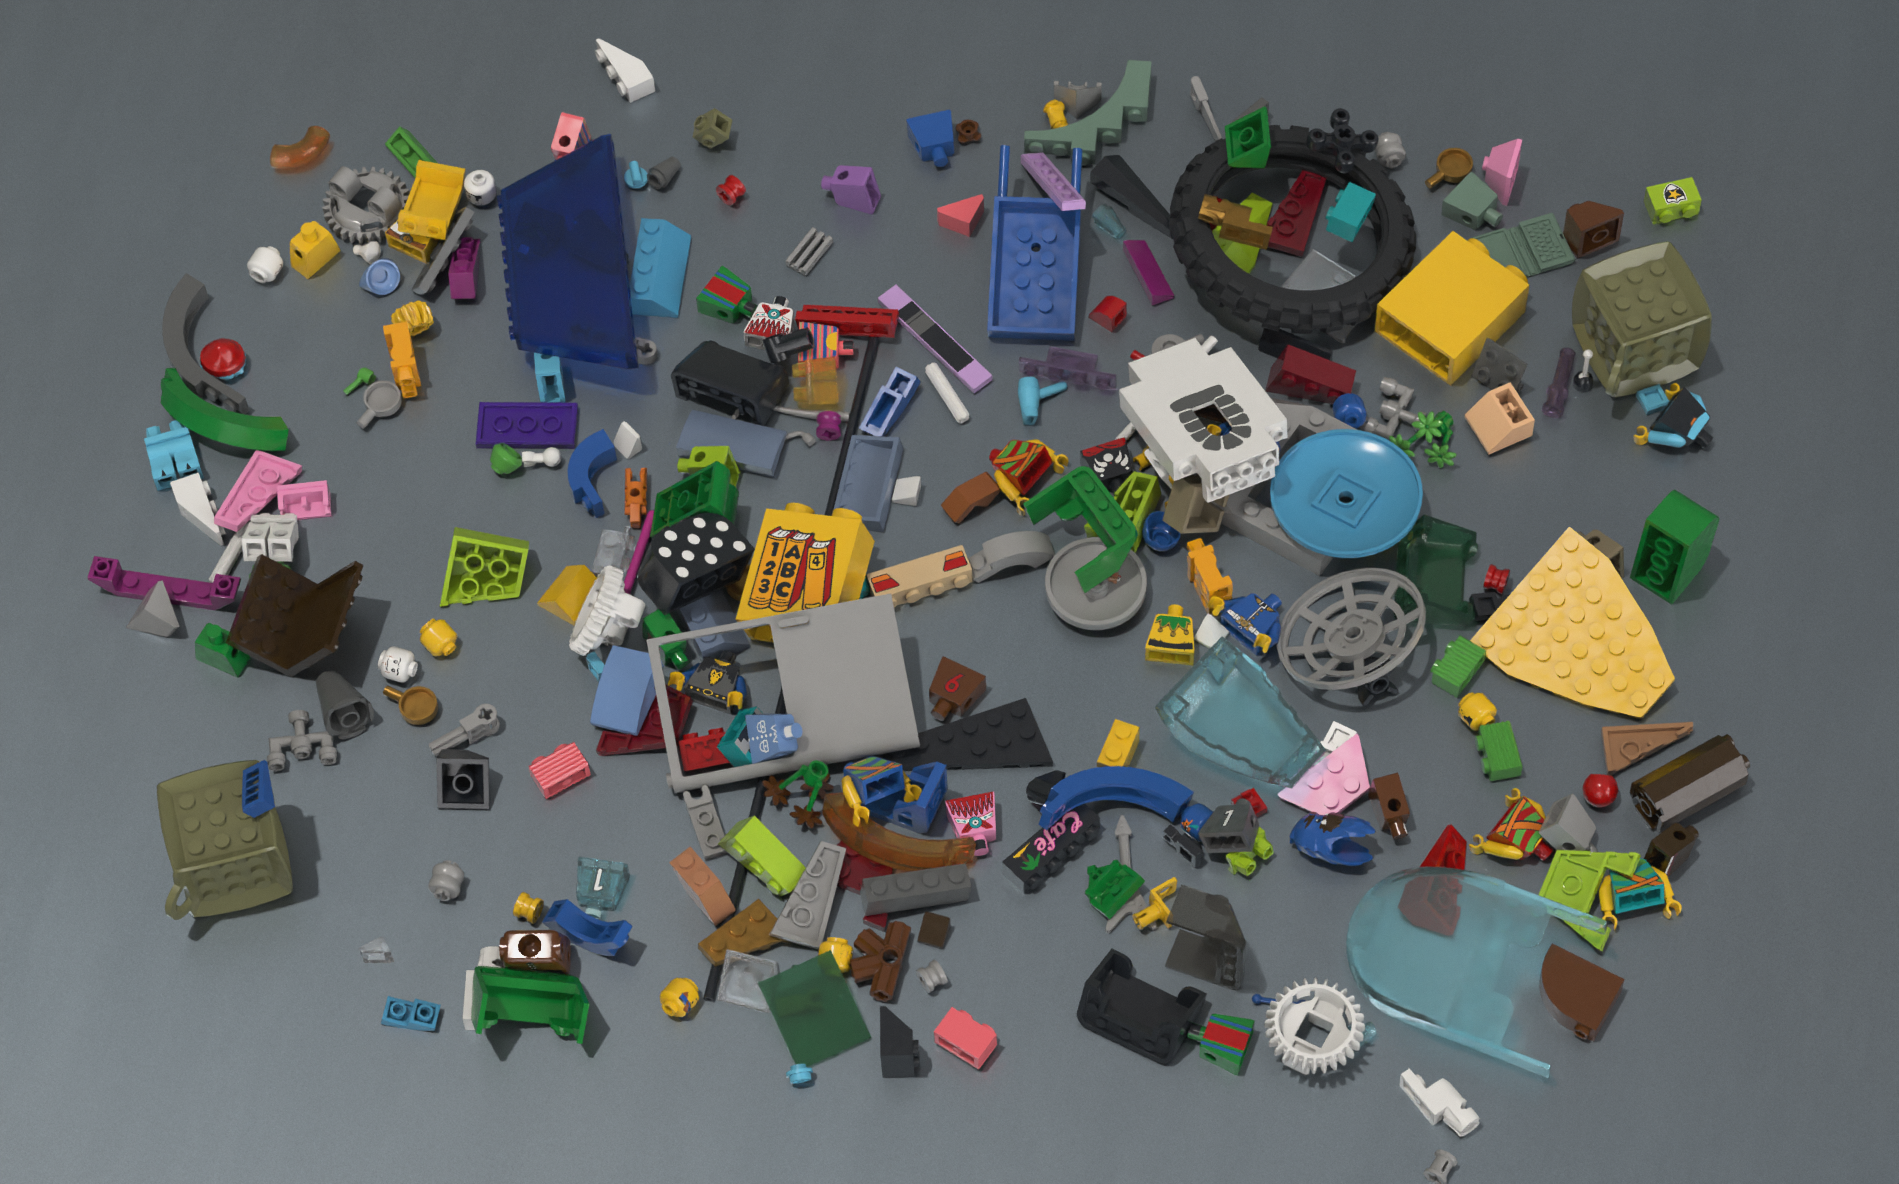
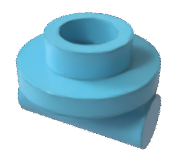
M631 161L629 163L630 169L624 174V181L630 188H641L648 181L647 172L639 167L637 161Z

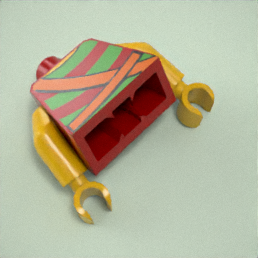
M1038 439L1027 441L1011 440L1003 450L995 448L989 455V460L992 462V467L995 471L994 478L999 488L1011 502L1014 500L1017 503L1016 510L1021 516H1025V511L1020 506L1028 501L1029 498H1021L1019 494L1025 495L1052 463L1053 470L1058 474H1062L1065 469L1063 465L1067 467L1069 463L1066 455L1059 454L1056 456L1054 450Z
M1513 788L1511 790L1512 797L1505 795V804L1509 808L1486 836L1488 841L1484 842L1483 837L1476 834L1473 836V841L1480 844L1477 846L1469 844V849L1471 853L1476 855L1484 851L1487 854L1514 860H1523L1534 853L1544 861L1552 853L1553 849L1543 841L1544 838L1538 833L1546 818L1541 804L1526 796L1521 797L1520 790Z

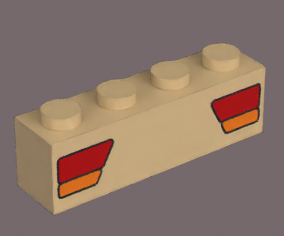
M963 545L866 574L871 597L891 593L894 608L907 602H916L926 596L939 595L955 587L962 588L968 585V583L973 582L972 568Z

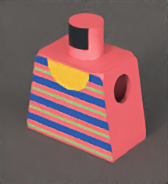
M563 112L560 115L551 145V151L556 161L553 170L557 173L567 174L569 166L579 167L591 140V134L583 117Z
M799 322V329L808 327L812 332L815 345L813 349L798 353L799 375L836 370L839 368V355L854 354L853 340L839 341V329L836 326Z

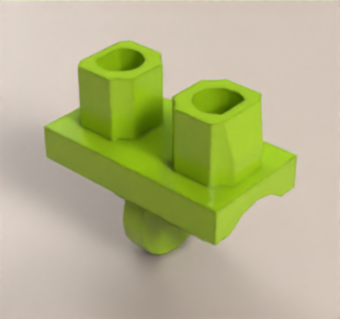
M1261 827L1258 828L1251 852H1227L1226 859L1230 865L1228 870L1233 875L1239 871L1249 876L1256 868V862L1253 860L1256 855L1263 860H1267L1273 854V846L1266 839L1265 831Z

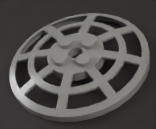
M1360 568L1331 576L1306 591L1286 613L1281 623L1279 642L1277 643L1279 658L1287 672L1295 680L1313 688L1338 690L1371 682L1399 665L1418 643L1426 621V608L1423 598L1415 584L1407 577L1387 569ZM1372 580L1389 583L1383 596L1378 594L1354 595L1352 583ZM1342 587L1345 599L1330 605L1319 615L1308 609L1321 596ZM1398 587L1405 589L1413 597L1418 607L1404 615L1401 607L1392 600ZM1367 602L1378 603L1373 611L1357 609L1356 605ZM1346 607V613L1338 616L1332 622L1326 620L1335 612ZM1388 607L1395 613L1398 619L1384 625L1380 616ZM1301 616L1311 622L1305 634L1303 646L1288 647L1290 633L1298 618ZM1419 617L1418 625L1412 638L1404 648L1399 647L1405 636L1406 624ZM1318 628L1325 630L1324 643L1312 645ZM1399 628L1393 645L1383 644L1385 635ZM1352 635H1358L1355 638H1350ZM1328 651L1332 659L1322 666L1315 660L1313 654ZM1375 652L1384 654L1375 662L1364 667L1365 658ZM1305 655L1309 665L1316 672L1307 678L1300 675L1292 666L1289 656ZM1391 656H1395L1392 660H1390V661H1389L1388 663H1386L1384 666H1382V667L1376 669L1375 671H1373V672H1371V673L1365 675V672H1368V671H1370V670H1372V669H1374V668L1380 666L1382 663H1384L1386 660H1388ZM1341 662H1354V670L1335 671L1333 669ZM1326 675L1330 677L1354 676V679L1345 681H1319Z

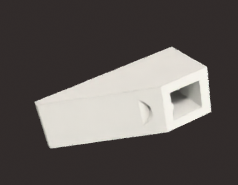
M596 39V57L600 63L604 62L606 65V72L611 80L615 79L617 82L616 86L621 96L625 95L631 103L655 92L653 76L642 60L601 39Z
M199 473L170 482L181 515L220 546L224 545L221 535L226 533L224 527L214 524V515L218 511L214 500L209 501L207 498L208 495H211L207 480L202 482Z

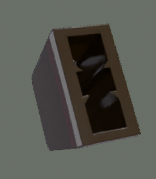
M1674 823L1651 840L1644 859H1646L1650 866L1661 870L1669 877L1689 858L1695 841L1699 837L1697 829L1692 825L1684 828L1679 823Z

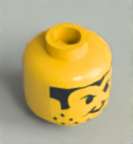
M1468 693L1458 704V715L1471 730L1478 731L1481 725H1490L1496 721L1494 717L1497 713V708L1483 693Z

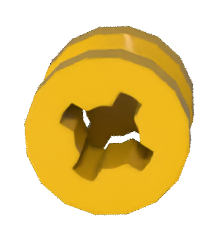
M522 892L514 905L513 916L518 918L525 917L528 922L536 923L543 910L544 900L540 898L533 899L528 893Z

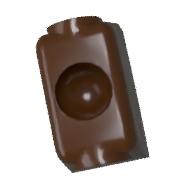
M555 930L506 931L504 937L500 938L499 953L504 968L562 970L564 974L569 975L571 945L567 936Z

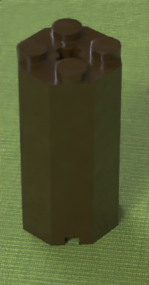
M1717 735L1632 782L1629 793L1632 799L1637 797L1638 804L1634 806L1650 829L1657 827L1656 831L1660 833L1674 823L1680 822L1746 785L1749 776L1747 769L1750 768V762L1744 754H1740L1736 749L1730 735Z

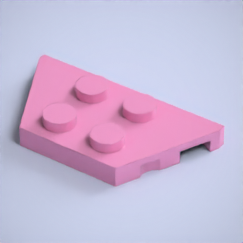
M1355 734L1277 794L1279 799L1295 804L1307 812H1317L1320 815L1331 812L1340 814L1369 792L1370 785L1359 736Z

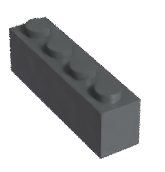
M965 863L864 878L860 895L865 916L968 901L971 883Z

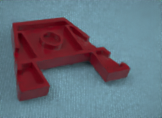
M666 685L676 746H678V741L680 740L693 702L691 697ZM657 695L652 702L638 736L603 731L596 748L598 756L666 748Z
M847 835L837 844V846L846 848L837 887L860 895L864 878L893 874L894 853ZM888 913L864 916L863 924L885 932L887 929Z

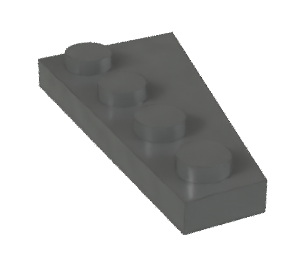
M465 207L455 212L446 239L439 242L433 248L430 254V258L433 260L431 263L427 262L424 265L412 291L422 295L433 290L437 283V280H435L437 274L443 272L449 263L447 257L451 251L455 252L460 245L461 240L459 237L462 232H466L472 225L473 220L471 217L474 211Z

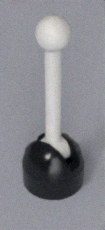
M1590 349L1583 352L1585 358L1583 370L1574 376L1573 386L1579 392H1588L1593 387L1594 380L1592 374L1588 372L1589 361L1593 357V352Z

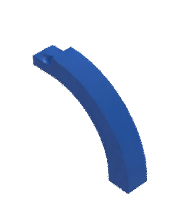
M1123 766L1091 768L1072 774L1051 788L1048 799L1040 810L1042 816L1038 825L1048 830L1073 808L1100 800H1119L1139 804L1160 813L1174 822L1182 814L1183 810L1189 806L1194 792L1171 778L1144 769Z

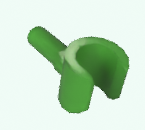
M361 368L355 381L345 388L343 392L348 395L362 382L371 385L375 381L376 375L368 368Z

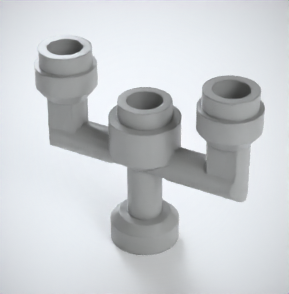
M1384 377L1379 391L1389 396H1400L1398 402L1384 400L1381 405L1379 414L1383 415L1384 419L1389 420L1387 426L1380 424L1375 418L1366 417V421L1360 430L1389 439V436H1393L1399 424V419L1409 423L1420 421L1418 413L1414 414L1403 410L1407 407L1414 389L1398 384L1393 378ZM1420 411V412H1422V413L1426 416V418H1427V413H1425V412H1423V411Z
M295 710L288 714L289 723L295 728V736L268 739L270 754L267 756V763L272 771L284 769L286 762L281 747L291 746V753L294 754L295 758L305 759L312 752L311 743L321 742L319 750L321 763L331 765L336 762L337 749L333 747V737L327 731L305 735V725L309 722V713L305 710Z

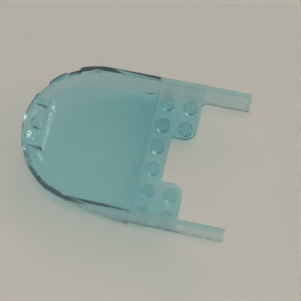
M1416 867L1402 870L1384 878L1373 886L1361 899L1348 926L1346 939L1347 959L1357 986L1368 1000L1385 1014L1549 1078L1551 1065L1502 1046L1504 1034L1513 1014V1004L1509 998L1492 990L1511 942L1526 948L1537 946L1543 938L1551 915L1603 935L1607 931V921L1505 883V880L1489 875L1447 867Z

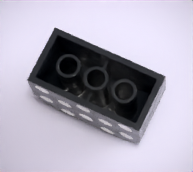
M701 513L690 519L684 518L672 527L666 526L654 536L638 571L637 580L641 589L665 616L740 581L755 548L735 525L724 516L716 513Z

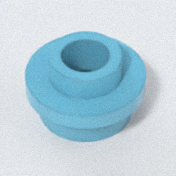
M796 1064L790 1066L791 1070L786 1072V1077L790 1079V1083L797 1084L810 1081L813 1069L807 1068L806 1064Z

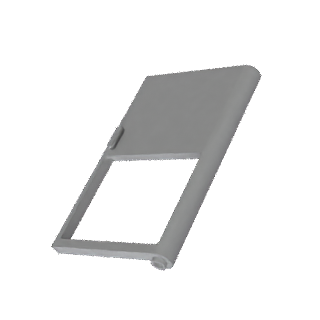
M891 593L647 639L671 772L666 774L668 788H674L675 793L700 789L703 785L710 787L799 770L802 765L809 766L814 760L821 761L826 765L920 747ZM770 625L787 714H792L794 723H799L803 731L802 736L797 738V751L794 752L793 756L684 777L678 757L659 645Z

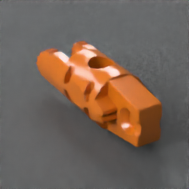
M625 468L624 514L630 515L631 528H641V515H647V468H641L640 481H632L633 473L631 468Z

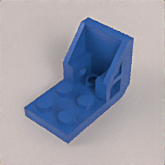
M939 762L914 767L910 775L906 774L911 780L910 784L917 785L922 790L917 801L915 799L913 802L906 803L904 801L906 790L903 789L869 804H861V806L868 808L869 815L915 833L927 832L948 790L946 765Z

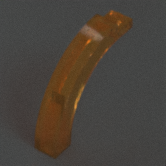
M843 792L825 794L822 815L831 830L850 848L875 862L909 872L973 863L976 846L973 837L948 840L918 839L888 830L870 818L868 823H866L862 817H859L860 824L857 827L852 821L854 809L849 807Z

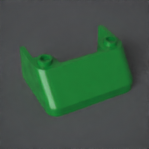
M1086 466L1074 469L1023 503L1033 526L1053 512L1063 521H1072L1082 515L1105 544L1106 550L1074 572L1084 593L1109 578L1121 568L1138 536L1133 522L1093 470Z
M491 966L475 967L471 1020L476 1034H482V1028H491L492 1025L497 1024L498 1019L546 1023L555 1030L556 1034L569 1036L572 1033L578 1044L583 1043L589 1001L577 977L568 974Z

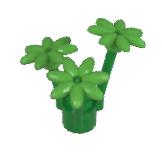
M1431 411L1427 418L1422 412H1418V419L1420 421L1413 422L1412 426L1420 430L1408 440H1403L1400 434L1396 438L1389 436L1390 442L1402 449L1408 457L1415 456L1409 448L1418 438L1425 435L1427 442L1431 443L1433 435L1437 437L1444 436L1440 447L1436 443H1432V449L1424 450L1430 456L1427 462L1434 463L1437 461L1439 468H1443L1444 463L1449 466L1454 465L1451 459L1455 458L1457 454L1447 452L1449 449L1447 445L1449 438L1453 435V431L1450 428L1453 426L1454 421L1452 416L1446 411L1438 412L1435 417L1434 412Z

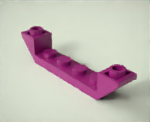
M94 556L87 577L89 581L116 596L140 600L144 599L148 591L158 581L163 580L171 604L208 610H217L234 602L241 582L240 577L216 574L213 583L127 571L122 570L118 559Z

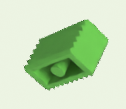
M1461 635L1455 642L1452 640L1449 642L1444 651V658L1442 660L1437 659L1430 671L1433 673L1432 684L1449 692L1450 695H1454L1455 698H1458L1486 657L1485 649Z
M1510 721L1486 724L1485 726L1481 725L1478 736H1475V745L1477 751H1482L1481 767L1484 774L1488 773L1489 781L1521 776L1522 763Z

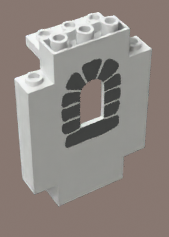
M1196 338L1128 363L1129 381L1132 385L1119 389L1120 408L1174 481L1198 473L1202 478L1203 498L1209 503L1275 477V466L1279 465V448L1275 442L1288 438L1287 419L1231 347L1208 355ZM1215 404L1232 427V430L1226 435L1215 436L1208 432L1193 411Z

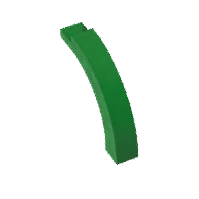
M166 368L165 376L161 379L162 395L160 403L179 423L200 435L232 446L256 450L285 451L289 429L281 417L251 416L219 408L204 401L190 391L175 368Z

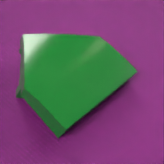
M1113 860L1110 865L1098 868L1096 865H1092L1087 868L1089 885L1085 890V895L1090 899V904L1110 920L1141 887L1145 880L1126 864L1121 865L1118 860Z

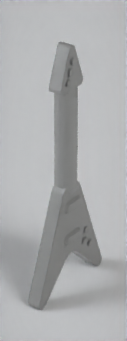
M1121 815L1115 831V837L1119 839L1121 865L1126 864L1131 868L1129 837H1131L1132 831L1125 817ZM1139 889L1110 920L1108 919L1106 933H1111L1126 915H1133L1147 907ZM1155 921L1147 925L1153 931L1157 929Z

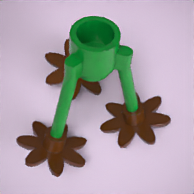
M814 760L809 766L802 765L796 773L785 781L780 780L777 783L773 775H770L769 782L762 781V785L768 789L764 796H772L773 805H778L779 801L783 805H787L788 802L785 796H789L791 792L786 787L802 776L805 784L801 785L800 789L810 790V799L804 809L794 805L795 812H791L790 816L798 819L797 825H802L806 822V825L811 829L814 827V824L821 825L823 823L822 820L817 818L821 813L814 811L813 805L817 794L822 799H826L825 790L829 791L834 788L831 784L825 783L830 777L828 766L825 763Z

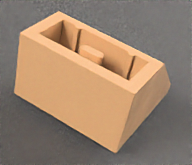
M1511 382L1487 392L1464 416L1488 455L1533 435L1535 419Z

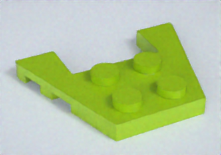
M1556 850L1537 899L1595 948L1603 951L1611 929L1586 918L1606 869L1632 878L1641 855L1636 852Z

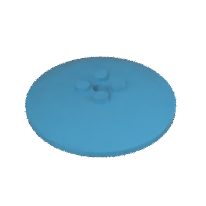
M1336 429L1320 432L1292 446L1282 456L1279 465L1276 466L1275 477L1271 479L1270 486L1272 510L1283 530L1305 548L1316 553L1338 558L1365 557L1382 552L1398 543L1416 523L1420 514L1423 497L1422 482L1418 470L1402 449L1381 436L1353 429ZM1347 496L1352 501L1350 503H1343L1339 499Z

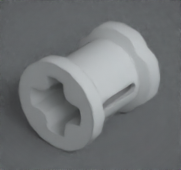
M1437 1149L1434 1153V1161L1430 1168L1425 1169L1423 1174L1425 1178L1434 1184H1446L1448 1173L1458 1162L1449 1152Z

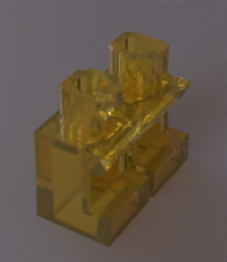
M836 356L806 359L805 362L792 365L793 378L806 377V387L793 388L794 401L807 402L808 404H838L837 381L815 382V380L837 379Z

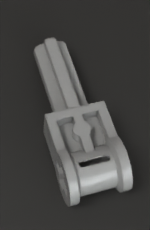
M490 704L479 705L474 713L459 720L460 726L429 743L432 754L438 756L441 749H451L465 740L471 744L484 736H491L497 733L500 723L497 718L496 708Z

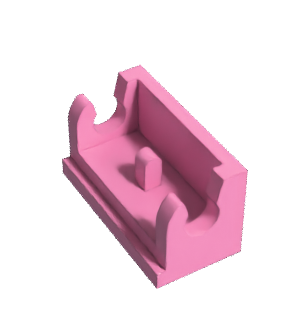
M327 480L277 486L280 515L294 513L297 515V520L332 516L331 494Z

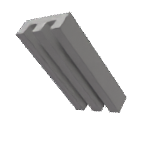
M812 227L786 259V266L806 276L833 243V237L829 235L826 237L825 233L821 231L818 233L817 229ZM820 241L823 242L802 268L801 265L813 253V250L820 243Z

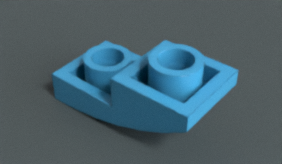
M388 996L381 1024L411 1030L434 1031L441 1005L419 999L410 1002Z

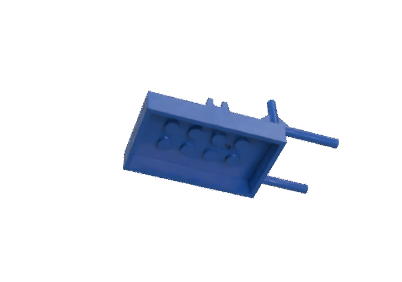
M1001 145L998 196H994L987 324L988 338L1075 341L1081 209L1062 211L1051 198L1007 197L1010 146ZM1073 148L1071 185L1080 194L1082 149ZM1038 247L1040 251L1034 252L1032 249Z

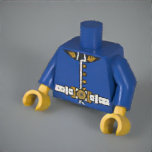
M1251 593L1247 597L1242 596L1230 600H1223L1218 596H1212L1208 601L1206 607L1214 609L1212 612L1214 616L1222 613L1220 623L1229 631V634L1256 656L1261 650L1267 653L1268 648L1275 646L1279 642L1281 631L1279 623L1280 614L1276 610L1282 605V602L1275 594H1270L1265 600Z

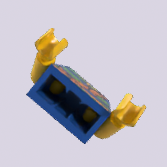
M873 756L856 763L849 762L843 770L842 790L849 807L854 809L852 821L857 827L860 824L859 817L864 818L865 822L868 823L870 814L868 808L861 806V804H869L903 789L906 790L904 801L909 803L915 799L917 801L922 792L919 786L910 784L911 780L903 771L902 764Z

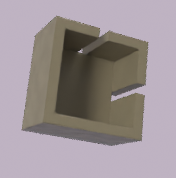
M1192 474L1174 481L1162 521L1180 533L1218 532L1224 511L1213 503L1205 501L1202 493V478L1199 474H1196V476ZM1229 495L1216 499L1214 502L1221 507H1226Z

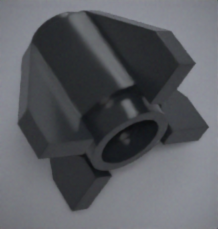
M1367 657V658H1365V659H1364V667L1367 666V665H1369V664H1371V663H1373V662H1375V661L1378 660L1379 658H1378V657ZM1390 659L1386 660V661H1385L1384 663H1382L1380 666H1378V667H1376V668H1374V669H1372V670H1370V671H1368V672H1365V675H1366V674H1369V673H1371V672H1373V671H1375L1376 669H1378V668H1380V667H1382V666H1384L1386 663H1388V662L1390 661ZM1395 668L1371 682L1357 686L1358 699L1363 705H1367L1374 696L1372 693L1378 694L1387 690L1396 694L1399 691L1388 680V676H1390Z
M1055 770L1035 777L1028 783L1026 788L1027 798L1039 812L1047 801L1051 788L1059 781L1065 779V772Z

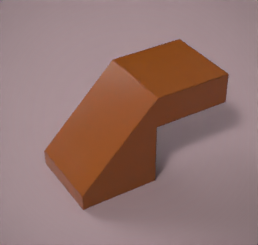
M984 472L957 486L941 506L955 523H961L975 506L987 507L1001 489L990 474Z

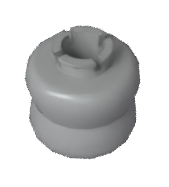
M1382 133L1378 136V145L1374 150L1377 161L1383 167H1397L1406 157V151L1402 146V139L1396 133Z
M446 860L433 867L428 888L435 898L440 899L442 897V901H449L460 894L464 872L456 862L451 864L452 861Z

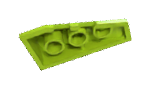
M1251 193L1240 205L1252 208L1249 221L1267 225L1273 203ZM1217 226L1212 233L1220 248L1237 266L1250 274L1256 265L1260 248L1219 238L1221 226Z

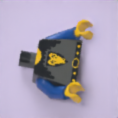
M723 651L719 660L705 657L701 663H697L685 672H671L667 684L668 686L672 684L677 685L676 690L681 691L683 686H685V695L691 697L692 702L730 715L733 712L734 705H738V709H742V703L748 695L745 679L740 676L739 667L733 665L736 655L730 651Z

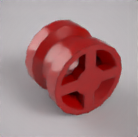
M729 175L725 179L724 184H719L716 187L717 195L727 205H733L736 202V198L743 196L746 192L743 183L733 175Z
M1490 564L1483 588L1487 590L1493 588L1498 593L1503 594L1508 583L1510 570L1497 569L1496 565Z

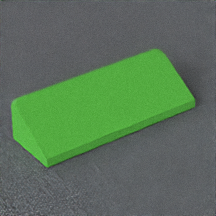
M400 126L385 143L414 178H416L418 160L438 163L410 131Z

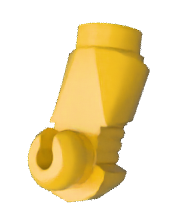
M1056 99L1049 101L1043 109V113H1046L1049 118L1051 129L1068 125L1064 115L1065 105Z

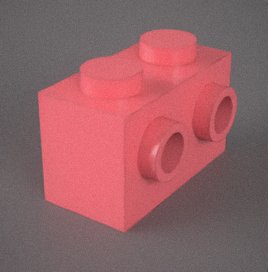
M951 1007L934 1030V1042L979 1070L997 1046V1034L989 1025L984 1023L981 1025L974 1021L972 1016L966 1011H958Z

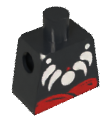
M1125 437L1080 451V465L1091 468L1107 490L1112 491L1113 495L1133 473Z

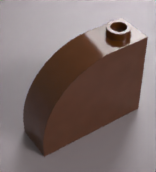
M1552 943L1542 964L1539 989L1544 1006L1558 1023L1573 1031L1577 1037L1594 1041L1619 997L1625 979Z

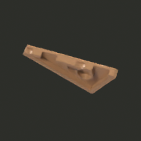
M1693 722L1602 727L1601 736L1607 775H1613L1692 733Z

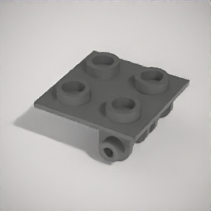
M1487 338L1471 376L1491 390L1511 382L1514 389L1519 393L1524 387L1521 379L1528 364L1490 338Z

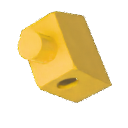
M316 221L304 223L300 228L301 231L290 241L291 267L306 279L312 277L341 251L332 234Z

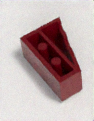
M1287 345L1270 369L1265 392L1333 404L1339 396L1351 393L1356 370Z

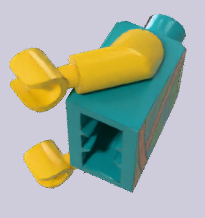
M1642 858L1639 860L1632 878L1609 869V875L1603 878L1599 888L1601 911H1604L1601 925L1605 926L1604 922L1611 921L1614 924L1615 931L1617 918L1612 915V910L1618 914L1663 904L1664 899L1666 906L1663 909V915L1670 919L1671 911L1669 907L1675 909L1678 916L1682 907L1678 901L1672 898L1674 893L1666 873L1650 866L1646 859Z

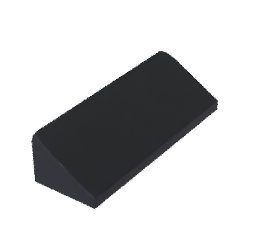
M1263 329L1258 347L1260 352L1278 358L1286 346L1291 345L1332 361L1333 351L1282 329H1279V331Z

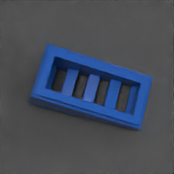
M265 760L243 770L242 809L243 813L253 818L275 808L268 763Z

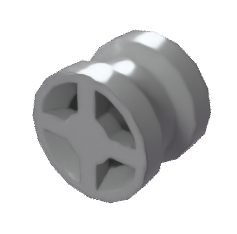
M936 960L929 962L928 967H921L916 970V975L921 985L928 993L932 992L938 984L944 985L948 982L945 972Z

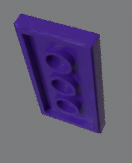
M479 402L476 448L493 449L495 444L504 443L513 449H547L550 447L556 449H575L578 403Z

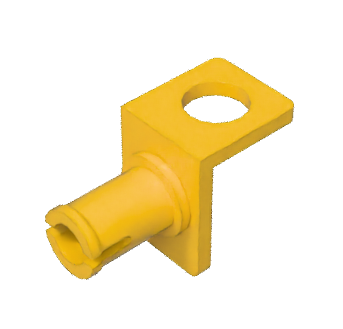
M1175 877L1150 890V906L1132 915L1134 923L1140 930L1158 919L1162 920L1168 929L1172 927L1173 914L1162 899L1176 891L1177 879Z

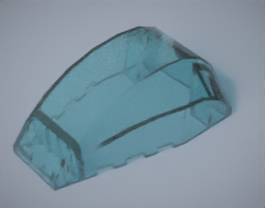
M1223 636L1155 706L1165 726L1192 753L1236 773L1279 787L1293 788L1326 752V749L1306 724L1304 725L1298 718L1295 709L1291 705L1289 706L1281 696V691L1270 682L1263 668Z

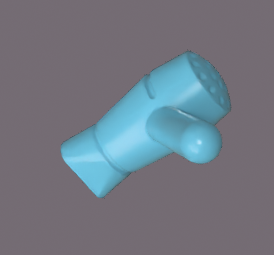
M1035 377L1021 378L1018 382V398L1023 424L1034 425L1038 418L1039 400L1065 391L1068 387L1067 383L1062 381L1040 389L1038 379Z

